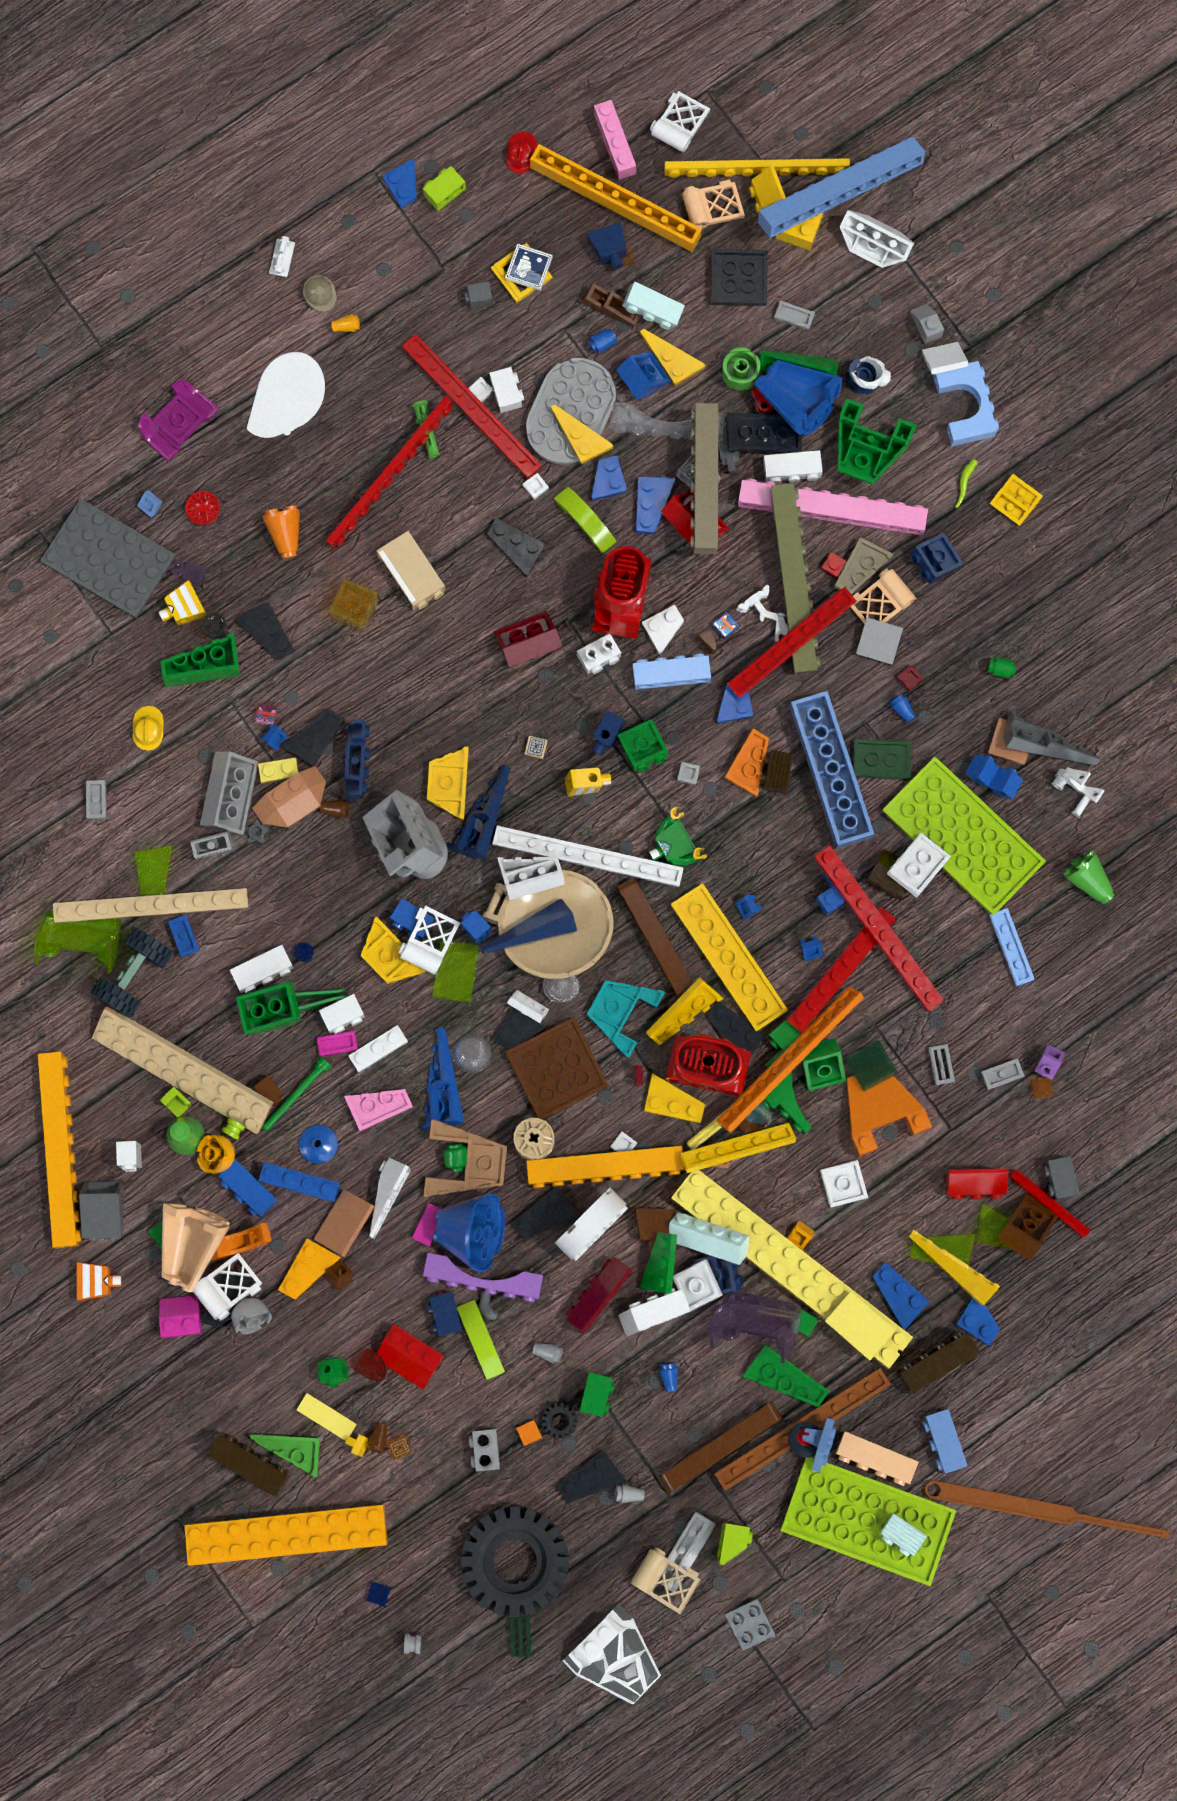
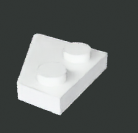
M673 605L642 622L659 655L663 653L665 647L684 623V620L677 607Z

